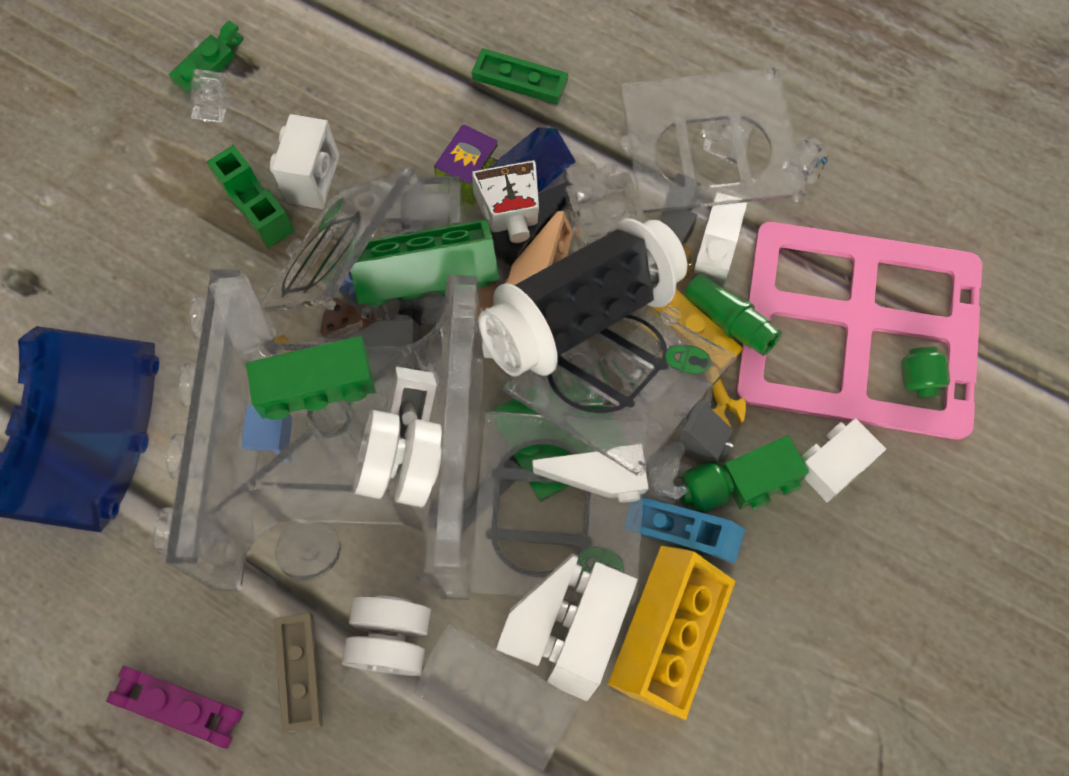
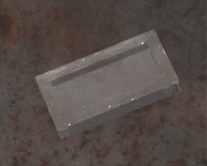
M247 274L209 285L210 292L236 356L273 345V338Z

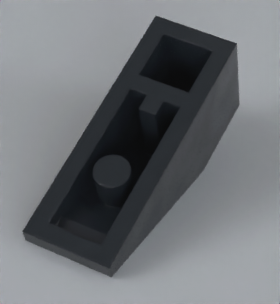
M566 181L538 194V223L528 226L530 237L526 241L513 243L510 241L508 230L492 232L490 229L495 256L512 267L515 260L556 212L563 211L569 204L573 184Z

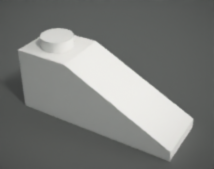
M716 194L692 279L703 273L719 286L724 287L747 201Z
M641 445L532 461L534 474L609 499L618 497L619 503L638 501L641 499L640 494H645L649 489Z

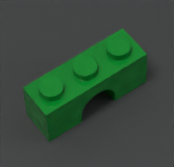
M234 144L206 161L219 185L267 248L295 231L285 210L268 189L265 191L251 166Z

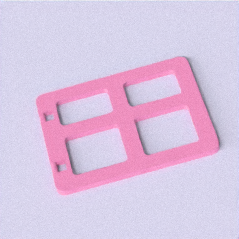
M777 222L762 224L757 233L748 301L754 304L755 310L768 320H771L773 315L843 326L846 329L841 389L840 393L835 394L769 383L764 379L766 355L762 356L753 348L742 344L743 350L736 390L737 397L739 399L744 397L747 405L852 422L856 418L861 424L955 440L966 438L974 428V389L977 375L980 319L979 297L982 282L981 259L976 254L966 251ZM781 248H788L851 259L853 267L849 300L841 301L777 290L775 280L779 250ZM884 263L949 274L952 278L950 316L942 317L878 306L875 303L878 264ZM961 289L971 290L970 304L960 303ZM878 331L940 341L947 345L950 384L945 388L944 409L942 411L877 401L867 396L872 332ZM955 383L965 385V400L954 399Z

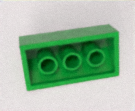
M487 219L351 244L349 266L358 305L367 303L368 306H379L387 303L388 299L402 297L404 300H413L421 297L423 293L433 291L447 294L456 291L461 286L471 285L472 287L479 288L490 285L492 281L499 280L494 244Z

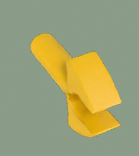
M708 369L703 375L717 403L716 408L712 410L731 427L725 416L727 408L728 411L736 415V420L741 427L746 413L745 398L743 397L737 401L729 398L716 369Z

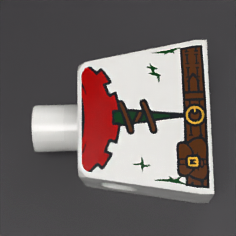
M535 161L473 171V193L485 219L488 221L491 231L508 230L511 242L520 243L526 241L530 237L528 226L538 223L539 201Z

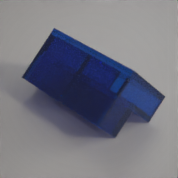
M537 127L487 169L534 160L539 193L576 161L556 128Z

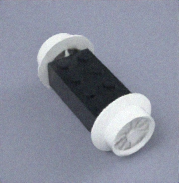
M625 218L618 221L613 226L611 233L516 285L505 283L498 286L493 296L494 306L481 312L478 320L480 333L487 350L495 362L511 376H519L529 369L543 376L551 374L556 369L558 356L645 305L663 307L670 303L675 295L676 283L681 281L687 272V259L683 246L675 233L666 224L658 220H649L641 223L634 219Z

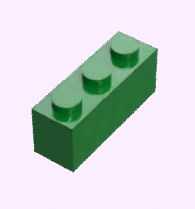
M362 336L246 362L252 406L262 419H283L289 416L290 412L303 409L317 411L326 408L329 403L341 400L355 402L364 399L367 394L376 393L369 353Z

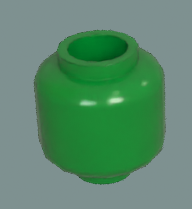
M937 347L910 349L909 355L905 356L901 361L904 388L911 392H917V398L939 396V389L946 388L950 384L948 357L945 353L938 352Z
M711 461L686 470L682 475L683 485L678 486V492L683 504L686 507L691 505L695 511L706 513L726 505L730 500V493L734 492L733 481L728 470L724 466L719 467Z

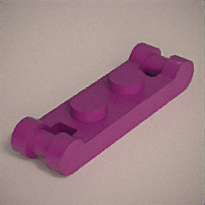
M122 665L118 674L120 681L115 691H110L106 699L107 703L203 739L225 749L229 748L233 739L230 734L235 722L240 723L243 711ZM135 683L143 686L137 700L129 697ZM217 714L221 716L216 730H213L209 726L214 715Z

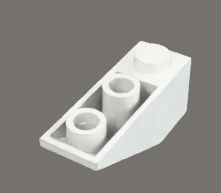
M571 554L510 609L496 650L539 666L542 656L549 658L556 639L555 636L550 635L555 621L562 623L569 602L563 600L567 587L575 588L581 573L582 566L576 564L578 560L577 555Z

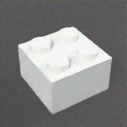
M290 114L286 126H283L280 130V145L277 154L274 153L271 157L270 171L273 173L278 183V188L281 190L287 203L323 209L340 157L328 120Z

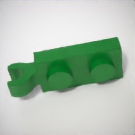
M228 21L222 26L218 38L210 34L168 74L172 82L192 97L199 93L235 58L232 49L240 45L244 39L243 36L237 33L239 27Z

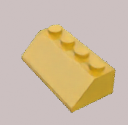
M660 546L607 685L640 702L686 720L736 581L694 551Z

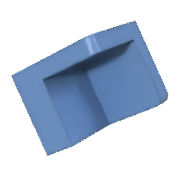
M247 405L241 446L245 450L273 451L279 459H287L292 416L289 415L278 420L262 419L252 405Z

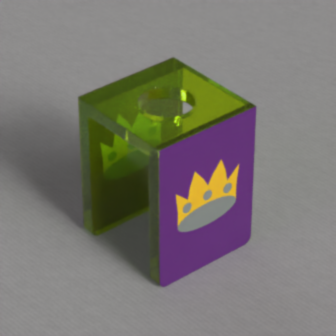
M462 125L434 165L438 189L473 206L477 200L473 193L472 172L500 166L499 160L491 157L498 146V141L467 125Z

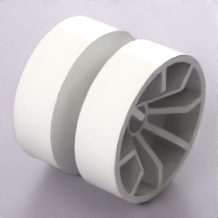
M371 410L358 455L353 494L381 499L387 490L390 478L393 479L395 476V502L423 507L429 497L432 486L435 484L442 454L440 447L441 425L413 419L406 430L404 439L399 438V415Z
M379 595L375 597L353 598L349 624L359 630L367 631L368 636L346 638L342 665L381 673L420 676L425 649L416 644L405 642L406 637L417 638L428 634L431 609L412 603L410 600L393 596Z

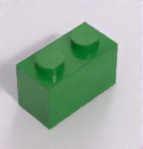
M789 435L724 464L734 485V492L731 494L740 510L747 506H751L752 510L760 508L771 501V495L782 491L783 495L795 492L803 486L801 482L809 473Z

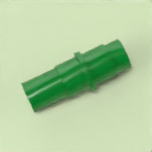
M703 273L697 275L688 284L684 296L708 314L710 319L720 325L728 337L734 336L762 356L768 354L778 343L782 332L772 325L770 320L757 312L754 304L750 301L744 302L732 292H727Z

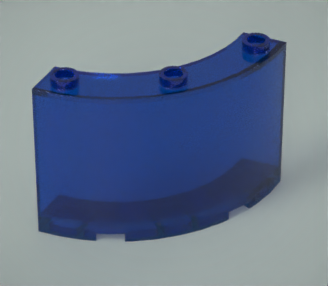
M36 326L18 339V383L24 384L21 405H13L5 430V434L10 438L3 452H0V517L101 533L110 520H114L117 517L120 503L131 483L140 454L144 453L148 447L149 436L147 429L151 414L154 381L160 364L159 358L155 356V343Z

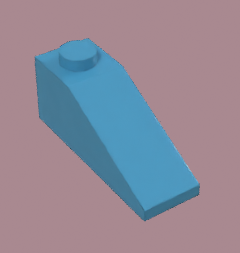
M641 496L640 500L631 502L623 529L736 564L745 529L733 521Z

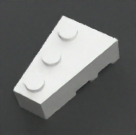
M598 562L595 563L591 573L583 571L575 591L582 595L577 606L570 605L562 625L568 628L564 640L562 641L557 638L551 652L549 661L554 662V665L546 682L547 685L582 700H589L601 683L638 579Z

